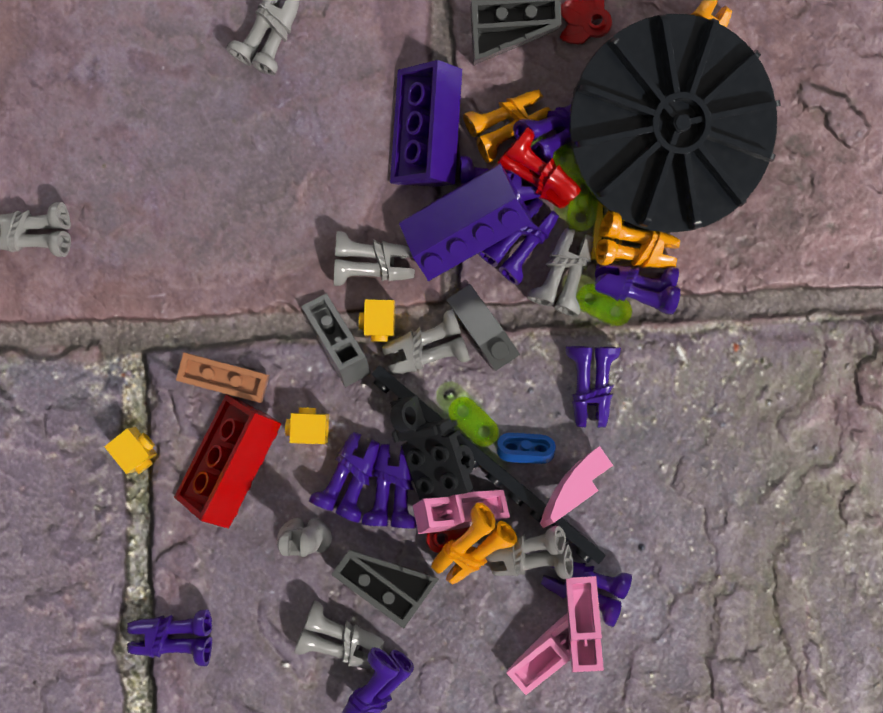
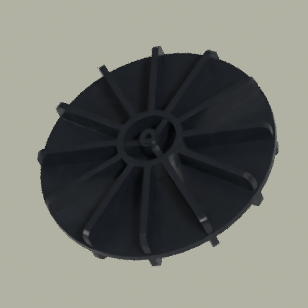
M662 14L645 18L627 26L608 39L595 52L584 68L573 91L569 116V148L572 149L574 161L584 183L590 190V194L610 212H618L625 222L643 229L659 232H684L699 229L719 221L739 206H743L747 202L746 199L761 181L769 162H773L776 157L773 153L777 134L776 107L781 106L780 100L775 101L770 79L759 60L760 52L758 50L753 51L737 34L719 24V20L714 18L706 19L689 14Z

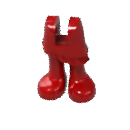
M527 127L506 150L497 164L501 163L505 170L511 171L532 183L537 188L535 193L539 194L540 198L548 200L562 209L580 194L581 188L562 169L560 164L556 166L553 158L546 163L532 151L531 144L535 135L534 131Z

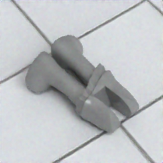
M263 0L258 5V10L255 11L257 17L246 39L243 42L236 40L229 42L226 47L227 52L248 66L253 64L258 71L264 74L275 75L278 64L274 58L281 40L286 42L287 34L291 33V26L296 17L300 0H286L282 9L278 8L281 0ZM270 27L271 32L261 52L256 54L265 32Z
M54 202L49 206L47 214L32 216L29 210L23 213L15 211L13 213L0 214V250L15 252L24 247L49 248L50 252L56 257H66L71 246L69 233L56 231L50 234H27L29 229H70L71 222L66 205L63 202Z
M567 227L562 232L554 251L549 256L551 260L545 264L551 269L544 284L531 289L527 298L542 306H552L564 269H569L565 285L554 308L563 314L578 317L581 309L576 299V293L583 270L588 269V264L591 263L594 237L585 234L579 245L577 255L568 251L573 242L575 229Z
M337 231L335 257L376 258L377 262L366 263L335 259L334 286L343 285L350 276L381 277L382 281L388 280V282L414 278L415 269L394 267V257L401 259L413 258L408 246L388 243L383 240L380 243L373 239V245L353 242L349 239L347 233Z
M453 309L447 310L444 313L441 324L423 332L419 326L415 332L410 330L407 334L381 347L384 356L398 353L400 350H403L407 360H401L388 366L391 375L417 372V369H423V365L447 357H456L460 362L471 361L463 336L445 344L422 350L426 344L461 334Z
M292 518L284 523L277 535L278 550L284 556L299 555L305 557L314 552L322 553L332 543L331 530L324 522L316 518L310 519L305 528L301 518Z
M553 526L545 534L526 539L525 534L519 538L517 536V542L512 547L498 549L486 557L488 561L492 562L490 569L495 576L524 575L525 571L529 569L554 566L560 578L570 579L573 576L574 570L571 548L569 544L565 545V532L560 526ZM548 550V551H543V552H538V553H533V554H526V553L531 552V551Z
M314 600L304 628L298 638L294 653L302 655L310 651L320 652L342 659L343 663H348V667L355 666L373 669L368 663V653L360 651L358 648L362 646L371 650L376 647L382 650L384 640L360 628L357 624L352 626L347 620L344 625L327 619L323 615V605ZM313 632H319L338 638L340 640H343V644L326 640L324 638L316 636Z

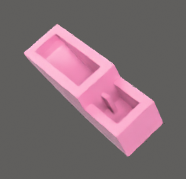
M600 446L579 460L561 479L545 507L540 522L543 528L553 524L598 492L592 480L613 466Z
M504 490L468 492L449 497L422 499L413 505L418 534L470 527L472 525L471 509L478 502L485 504L492 511L495 522L510 518Z
M596 576L566 579L572 673L604 671Z
M568 613L541 635L507 670V675L525 695L571 660Z

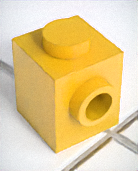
M365 299L364 312H359V330H364L365 336H371V342H388V337H395L394 300Z
M299 407V413H291V418L286 419L285 436H290L289 443H328L329 414H316V408Z
M136 427L125 429L104 446L125 474L135 471L138 474L142 473L153 464L150 459L157 455L153 449L155 447L154 442L147 434H141Z

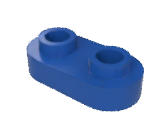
M505 433L498 438L496 452L502 460L507 462L546 464L554 458L556 444L552 438L542 434Z

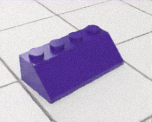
M435 60L398 70L391 184L428 187L455 184L462 85L461 68Z
M499 163L400 221L399 225L412 257L427 280L430 281L531 224V215L502 164Z

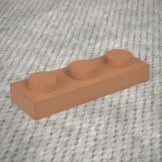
M183 352L176 381L262 403L270 375Z

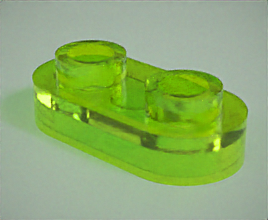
M580 174L573 179L579 186L586 185ZM590 190L587 194L580 192L567 206V224L577 232L589 230L596 221L598 200L590 194ZM577 213L585 215L584 222L576 220L575 216Z
M594 284L584 285L576 293V299L582 312L610 326H621L631 318L632 307L626 299L625 301L620 299L616 301L608 295L597 292ZM587 294H591L595 299L592 305L585 302ZM612 307L619 308V317L611 315Z
M459 397L452 401L449 406L450 419L457 420V426L475 444L486 447L492 445L497 440L499 435L497 424L473 400L467 397ZM460 406L468 408L469 413L467 416L461 417L458 415L457 410ZM481 426L489 428V434L486 437H481L478 433Z

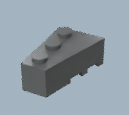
M471 0L473 66L557 31L562 25L560 0Z
M350 549L331 573L332 576L403 629L439 580L437 577Z

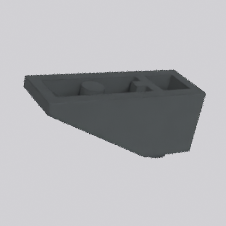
M471 284L446 300L494 372L520 355L504 329Z
M327 293L301 306L345 388L371 374L365 354Z

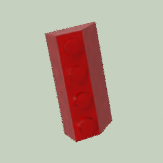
M226 394L174 498L200 521L229 529L282 423L270 415Z

